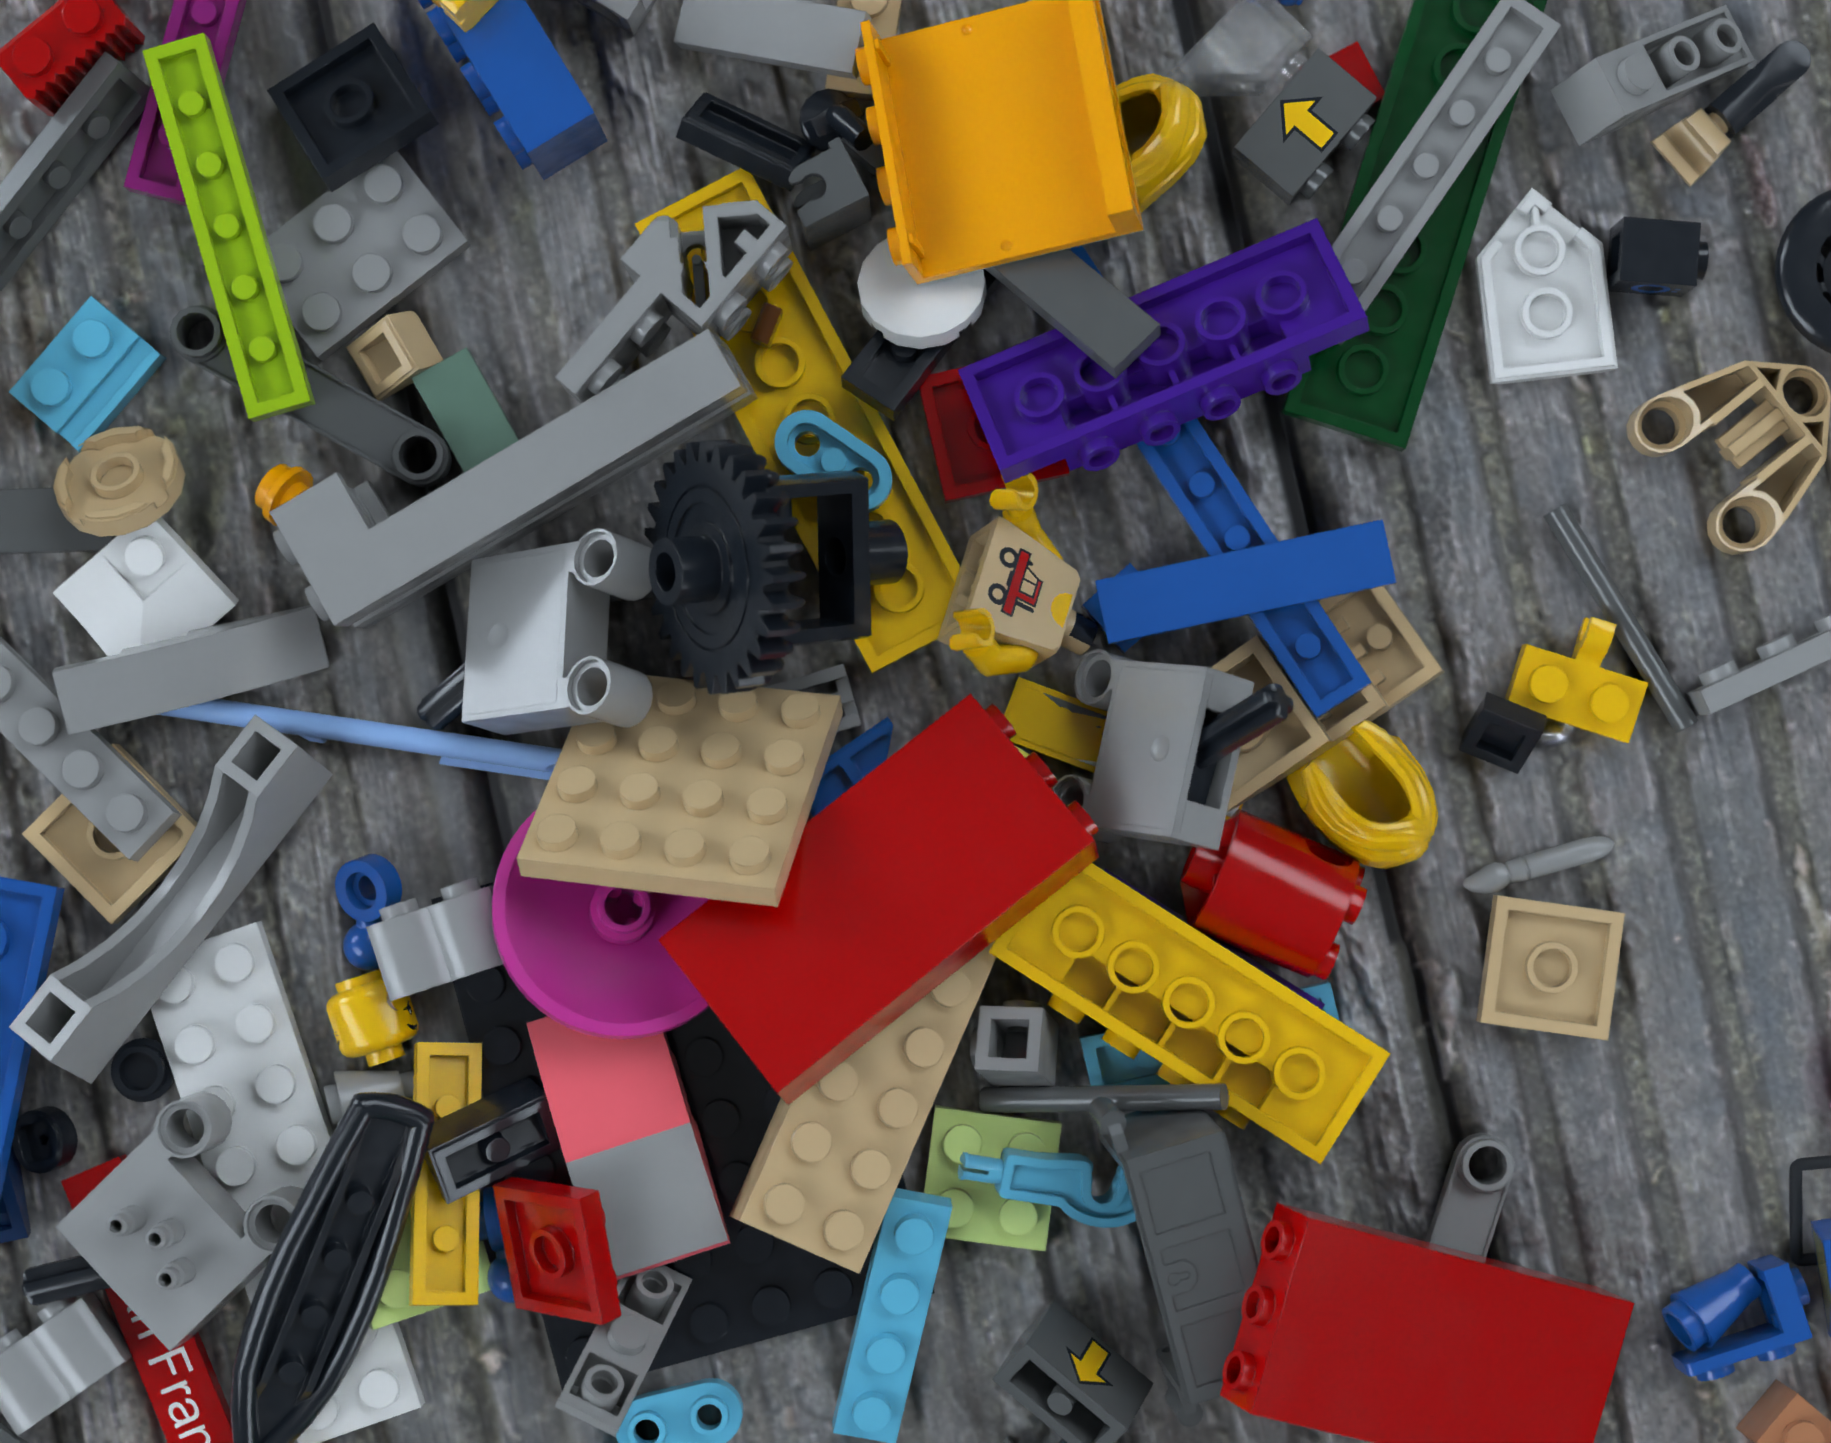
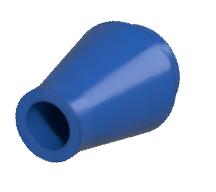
M1736 1263L1727 1271L1671 1294V1303L1662 1309V1315L1671 1332L1688 1350L1695 1352L1703 1345L1712 1348L1748 1305L1762 1295V1290L1752 1273L1742 1264Z

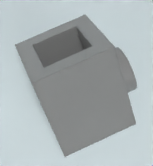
M1007 1000L1003 1002V1006H980L978 1027L973 1029L970 1044L971 1061L973 1066H975L974 1070L992 1085L1055 1086L1059 1024L1044 1008H1041V1004L1033 1001Z

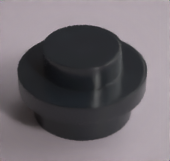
M138 1038L131 1040L116 1052L112 1060V1081L116 1089L129 1100L135 1102L156 1100L165 1095L174 1084L175 1080L163 1044L156 1039Z

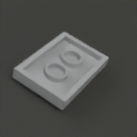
M398 151L335 191H326L267 237L293 327L321 361L328 358L471 246Z

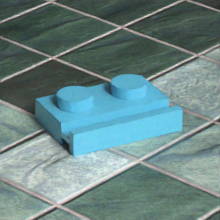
M90 296L11 388L9 393L51 429L66 439L77 451L81 452L80 450L83 445L79 447L78 445L85 443L84 441L92 435L105 431L167 358L147 343L145 339L100 301Z

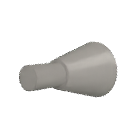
M399 1070L333 1071L336 1083L324 1086L330 1117L334 1124L341 1120L351 1099L357 1093L382 1092L398 1094L407 1098L413 1097L414 1070L400 1074Z

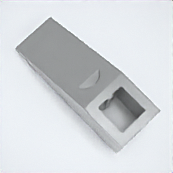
M1723 5L1596 57L1550 91L1578 145L1581 146L1621 129L1750 64L1754 61V58L1728 7Z

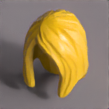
M1154 73L1133 77L1116 85L1141 213L1171 188L1196 162L1207 138L1204 114L1199 97L1189 87L1184 86V84Z
M1365 719L1350 727L1354 731L1352 735L1287 776L1288 783L1296 800L1313 826L1341 852L1366 866L1389 869L1419 859L1426 852L1437 827L1438 809L1435 795L1424 769L1399 737L1390 735L1385 729Z

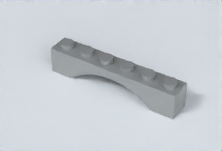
M254 715L216 763L209 794L197 826L180 858L158 889L136 914L107 940L75 962L50 974L9 1028L48 1061L92 1084L333 774L293 741L257 715Z

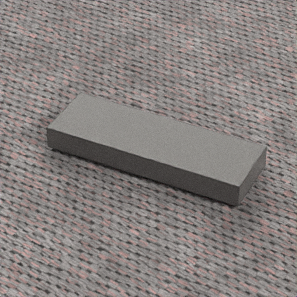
M683 0L673 42L681 49L857 80L859 71L855 49L864 46L860 22L867 20L871 22L872 18L866 11L803 0Z

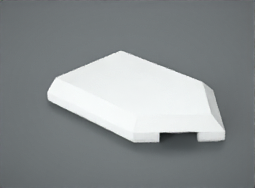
M1533 188L1529 190L1475 258L1490 384H1508L1587 375L1618 369L1603 243L1583 227L1581 229L1553 208L1551 206L1552 203Z

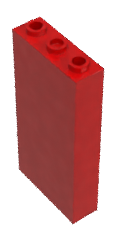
M970 693L806 822L778 907L709 899L658 939L787 1105L791 1104L1099 858L1096 842L1093 838L1099 832V829L1092 818L1075 800L1068 806L1061 801L1051 789V787L1058 783L1051 770L1035 752H1032L1026 758L1010 740L1017 734L1015 729L994 704H991L984 710Z
M1276 1203L1272 1220L1267 1224L1262 1234V1254L1253 1284L1243 1298L1242 1321L1233 1351L1228 1354L1224 1362L1222 1371L1223 1385L1220 1396L1251 1415L1372 1443H1594L1634 1302L1597 1286Z

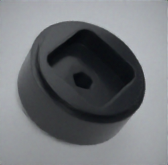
M44 1106L27 1111L17 1119L12 1148L17 1160L27 1170L38 1174L47 1173L62 1168L71 1162L77 1150V1132L72 1120L64 1111L54 1106Z

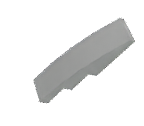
M308 605L189 631L187 636L126 648L117 655L56 667L52 671V676L68 735L260 688L328 668L330 664L318 615L312 606Z

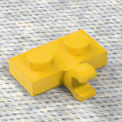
M1584 617L1571 658L1529 644H1522L1505 699L1547 716V719L1622 743H1629L1648 682L1600 667L1611 645L1617 624L1595 617Z

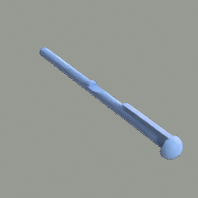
M215 699L156 714L244 728L254 715H257L280 733L298 735L310 742L325 743L328 739L441 756L439 762L441 765L544 780L550 779L562 750L560 748L223 699Z

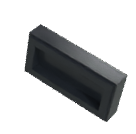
M707 92L702 93L682 118L676 138L790 192L794 188V186L789 184L791 172L801 163L813 158L816 148L811 146L806 139Z

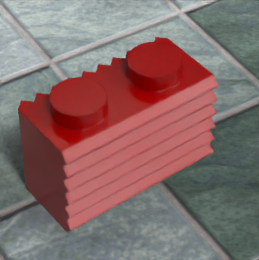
M59 0L0 48V67L30 102L46 115L54 116L58 108L64 104L105 51L115 59L125 61V53H134L135 44L144 45L145 36L115 0Z

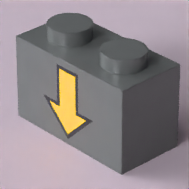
M1318 48L1234 146L1231 157L1287 205L1299 193L1310 199L1334 171L1325 163L1341 144L1351 151L1375 123V120L1367 113L1371 110L1377 97Z
M1055 1300L1020 1335L992 1379L1067 1443H1114L1128 1430L1154 1384Z

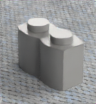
M476 877L440 889L443 901L420 909L417 899L412 898L379 909L382 922L366 928L390 1001L503 965L492 926L491 906L494 885L481 888Z
M94 1292L78 1300L75 1297L50 1303L37 1313L43 1324L24 1338L17 1328L0 1338V1411L17 1436L132 1357L124 1336Z

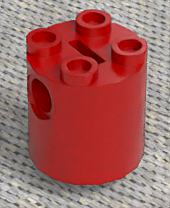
M1240 809L1232 817L1225 820L1219 850L1192 847L1180 877L1188 925L1205 935L1309 978L1313 975L1322 980L1327 979L1337 960L1340 945L1334 943V940L1342 922L1354 924L1367 895V889L1360 886L1365 874V867L1360 866L1358 860Z

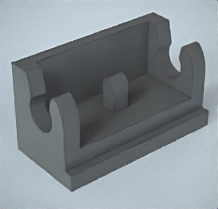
M840 137L828 142V150L801 163L789 176V184L791 186L802 184L805 179L811 176L822 178V180L803 189L794 200V207L799 209L797 214L802 222L804 232L802 237L810 251L872 220L869 193Z

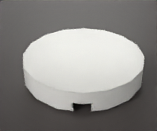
M887 239L878 243L865 258L857 282L862 313L870 326L872 323L876 329L883 333V338L895 345L917 349L946 345L960 337L959 332L965 329L970 322L973 325L980 317L987 294L983 269L917 285L902 264L895 266Z

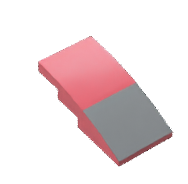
M548 1016L526 1023L572 1185L599 1190L601 1205L606 1217L605 1227L612 1265L617 1280L731 1243L699 1128L691 1114L677 1060L670 1049L666 1032L639 1039L619 1040L580 1033L563 1026Z

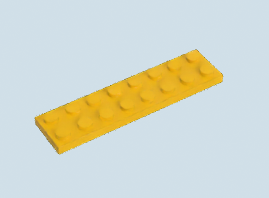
M740 168L635 223V226L641 235L658 216H669L678 223L681 232L704 230L702 206L720 205L721 203L757 200L771 213L772 211L752 173ZM696 248L687 255L690 279L694 286L692 257L699 255L703 261L707 300L710 297L708 272L704 264L707 261V255L705 250ZM792 251L788 258L793 261V265L783 280L770 292L762 287L747 304L746 307L752 313L740 331L729 341L725 340L722 336H720V339L729 346L758 397L757 400L736 411L735 415L755 453L767 459L765 469L777 472L779 475H793L781 464L777 456L775 434L780 423L787 416L801 410H813L827 416L879 452L887 460L891 468L892 489L890 495L882 506L869 512V521L889 519L900 526L907 543L908 561L906 571L900 581L893 584L871 586L872 636L856 639L855 642L871 673L874 674L938 639L960 565L880 414L876 409L842 387L841 376L852 362ZM694 286L693 294H692V302L696 305L695 286ZM764 302L775 305L783 311V316L769 349L752 343L750 339ZM803 435L796 442V451L802 456H812L819 450L820 441L814 435ZM855 471L868 479L869 490L873 483L872 476L866 471ZM817 496L792 498V517L798 519L795 529L819 572Z

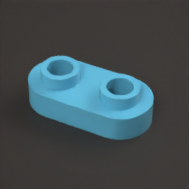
M797 411L787 416L780 423L775 434V450L781 464L792 474L833 471H866L873 479L872 486L868 490L869 512L878 509L887 500L892 489V472L887 460L879 452L817 411ZM803 435H814L820 441L819 450L812 456H802L796 451V442Z
M718 1378L701 1379L635 1396L616 1434L618 1443H726L734 1437L740 1427L744 1411L743 1402L738 1391L730 1383ZM706 1404L715 1405L721 1411V1421L715 1425L703 1423L698 1416L699 1408ZM642 1420L655 1422L659 1428V1436L653 1440L642 1439L637 1434L636 1424Z

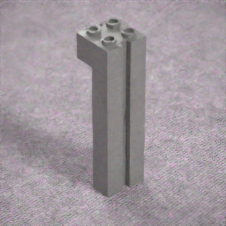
M706 329L392 516L387 512L370 481H365L355 488L347 487L341 474L336 472L270 511L272 518L279 528L273 532V538L280 552L291 565L299 563L311 584L305 588L306 597L313 610L324 622L330 619L334 626L349 627L353 624L356 628H370L470 569L472 560L494 555L757 400L758 397L727 343L712 331Z

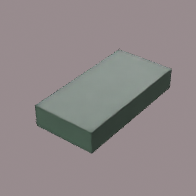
M467 347L411 378L464 473L520 440Z

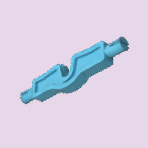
M1006 1147L1003 1148L1000 1159L968 1154L967 1152H963L960 1156L962 1164L958 1165V1179L995 1184V1189L1002 1198L1057 1206L1072 1219L1094 1227H1120L1136 1221L1124 1172L1119 1165L1109 1190L1104 1195L1094 1196L1091 1194L1094 1166L1088 1157L1081 1154L1034 1152Z

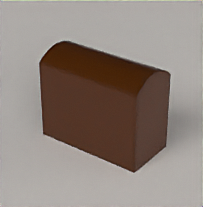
M764 302L750 337L752 343L767 349L770 348L783 316L781 308Z

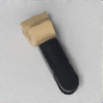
M1795 40L1783 42L1753 69L1747 71L1704 110L1699 108L1661 133L1650 143L1684 182L1691 187L1731 143L1730 139L1806 73L1811 64V54L1808 48Z

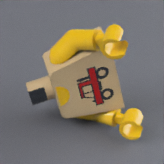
M1032 473L1005 483L1006 489H995L992 491L989 498L990 505L996 510H1003V518L997 517L970 536L937 639L949 645L951 650H963L979 673L987 677L1026 672L1056 654L1060 646L1079 656L1083 655L1092 645L1098 630V623L1095 620L1072 609L1080 577L1076 569L1063 561V557L1039 523L1033 507L1038 498V483Z

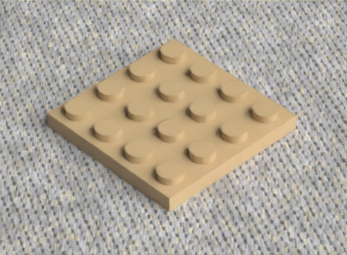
M646 675L652 685L653 698L651 708L639 724L630 728L618 727L606 722L571 726L516 858L521 876L778 907L843 715L840 695L757 687L748 692L723 695L722 693L708 694L707 688H695L694 680Z

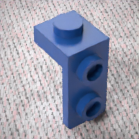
M1772 1254L1747 1261L1749 1271L1756 1278L1762 1290V1295L1758 1298L1767 1323L1721 1337L1712 1348L1703 1345L1695 1352L1688 1349L1671 1354L1675 1368L1688 1377L1696 1376L1698 1381H1710L1733 1373L1735 1371L1733 1363L1755 1356L1758 1357L1759 1361H1772L1787 1357L1796 1352L1795 1343L1813 1338L1803 1309L1804 1305L1810 1304V1296L1804 1278L1798 1268H1790L1787 1262Z

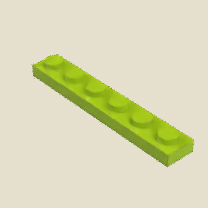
M203 32L142 50L248 419L257 422L314 405L315 400L211 41Z

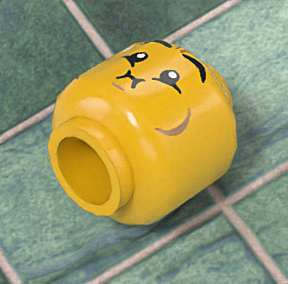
M380 969L336 983L335 986L338 993L328 1000L326 1009L342 1055L348 1058L365 1056L368 1067L406 1055L402 1043L412 1039L419 1030V1023L410 996L390 1001Z

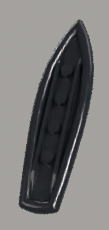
M361 1092L355 1094L351 1099L277 1241L244 1322L233 1367L230 1400L233 1443H294L314 1422L335 1394L356 1358L375 1316L389 1278L435 1121L434 1112L421 1103L398 1094L382 1092Z

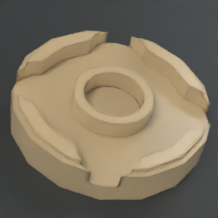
M141 426L116 427L92 435L84 441L85 443L78 445V447L83 445L80 450L81 452L71 462H69L67 457L57 469L53 485L62 513L79 531L99 537L118 536L148 527L166 514L181 495L186 474L177 450L168 438L165 437L163 439L155 436L152 429Z

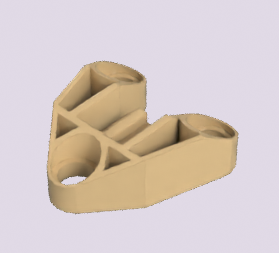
M1744 360L1659 394L1636 407L1629 416L1626 426L1627 437L1633 448L1649 457L1664 456L1684 446L1698 434L1717 425L1749 398L1757 406L1714 441L1721 449L1719 451L1721 456L1726 461L1730 460L1737 469H1740L1781 435L1787 441L1783 448L1739 482L1741 486L1717 504L1709 514L1707 533L1712 544L1721 552L1730 555L1745 554L1766 545L1791 515L1827 458L1831 394L1824 377L1813 368L1805 365ZM1796 379L1803 381L1809 386L1813 401L1810 409L1805 414L1796 413L1786 402L1783 393V385L1786 381ZM1661 410L1671 416L1674 421L1675 432L1669 443L1658 445L1650 442L1645 437L1642 431V421L1648 411ZM1739 507L1747 510L1755 520L1754 535L1746 543L1732 541L1723 530L1724 516L1732 508Z

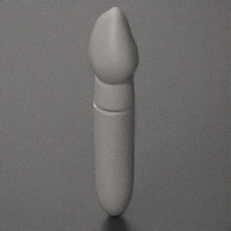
M1591 836L1529 853L1522 857L1519 856L1504 862V864L1493 862L1465 878L1463 886L1473 893H1496L1508 886L1509 883L1513 884L1527 881L1528 879H1535L1601 859L1614 848V841L1606 836Z

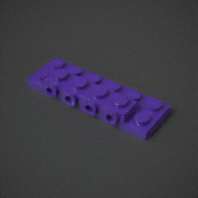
M1315 218L1129 297L1132 302L1160 324L1161 335L1116 379L1056 328L958 369V372L1005 483H1008L1062 459L1066 460L1070 471L1081 466L1088 471L1103 470L1117 461L1120 456L1119 450L1143 440L1149 446L1165 444L1175 438L1180 431V425L1203 415L1212 421L1227 418L1239 409L1241 399L1265 390L1270 395L1284 394L1300 383L1303 373L1311 370L1310 355L1369 331V325L1362 305L1318 218Z

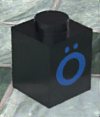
M1624 216L1610 228L1607 264L1608 291L1682 297L1695 288L1697 280H1703L1705 277L1709 258L1708 243L1700 241L1701 222Z

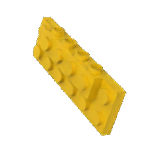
M1093 863L997 938L988 951L1052 992L1053 994L1047 1005L1065 1017L1080 1024L1085 1015L1108 1028L1101 1039L1133 1060L1139 1051L1142 1050L1161 1062L1162 1065L1156 1074L1170 1084L1225 1083L1229 1092L1228 1107L1226 1110H1213L1214 1112L1243 1130L1249 1121L1252 1120L1319 1164L1323 1162L1391 1054Z

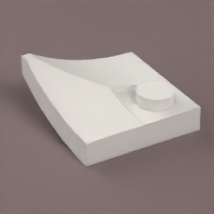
M162 517L148 527L113 538L53 592L107 656L120 654L126 648L187 636L189 631L213 626L236 606L239 601Z

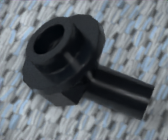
M825 89L815 92L805 100L800 110L799 124L802 135L814 148L825 152L829 149L828 142L838 137L840 139L844 138L857 151L866 150L873 143L868 125L860 119L863 116V112L856 98L851 99L841 91Z

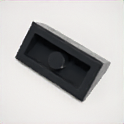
M524 1078L434 1121L424 1159L447 1204L561 1149L545 1092L531 1078Z

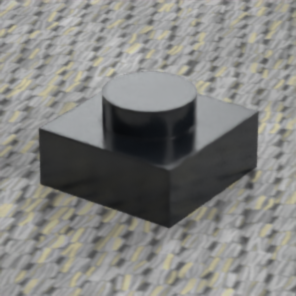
M1487 692L1462 734L1459 751L1518 774L1543 734L1547 716Z

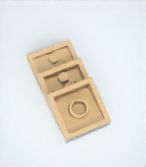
M1385 586L1319 601L1372 683L1318 719L1314 717L1262 637L1256 635L1210 667L1254 682L1252 694L1268 684H1279L1283 687L1285 694L1292 698L1294 705L1293 711L1288 714L1285 721L1240 748L1227 813L1352 735L1354 731L1350 727L1365 719L1372 722L1445 672Z

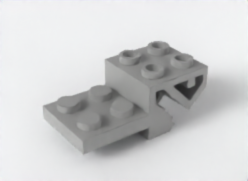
M757 200L702 206L704 230L681 232L678 223L673 218L658 216L648 225L620 259L634 284L555 378L580 404L627 377L628 375L624 371L640 353L646 357L653 354L671 330V327L666 322L672 315L696 335L709 329L719 338L722 336L725 340L729 341L749 319L752 311L746 306L762 287L768 292L772 291L791 269L793 261L788 256L793 251L787 225ZM701 248L706 251L707 261L704 264L708 272L710 297L706 300L703 261L699 255H694L692 263L695 305L692 302L694 286L690 279L687 255L691 250Z

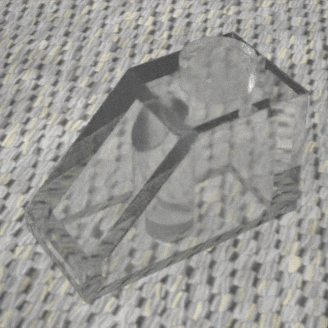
M1239 0L1167 73V78L1184 84L1197 96H1261L1274 82L1281 89L1285 88L1308 61L1302 54L1305 52L1312 35L1277 0Z

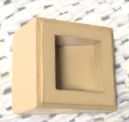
M411 310L387 314L346 347L375 399L378 401H382L414 383L411 379L412 377L443 361L419 316Z

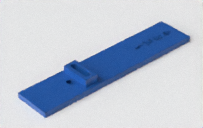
M1383 519L1095 581L1108 644L1397 583Z

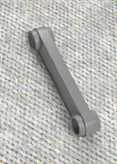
M1486 1133L1472 1134L1459 1142L1449 1165L1425 1239L1426 1242L1486 1257L1514 1172L1515 1162L1512 1151L1505 1142ZM1493 1147L1498 1157L1495 1171L1483 1179L1473 1178L1469 1170V1161L1472 1154L1479 1148Z

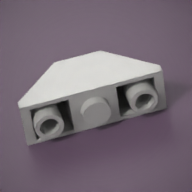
M665 1265L620 1279L617 1284V1292L622 1316L604 1325H596L555 1407L616 1436L693 1279Z

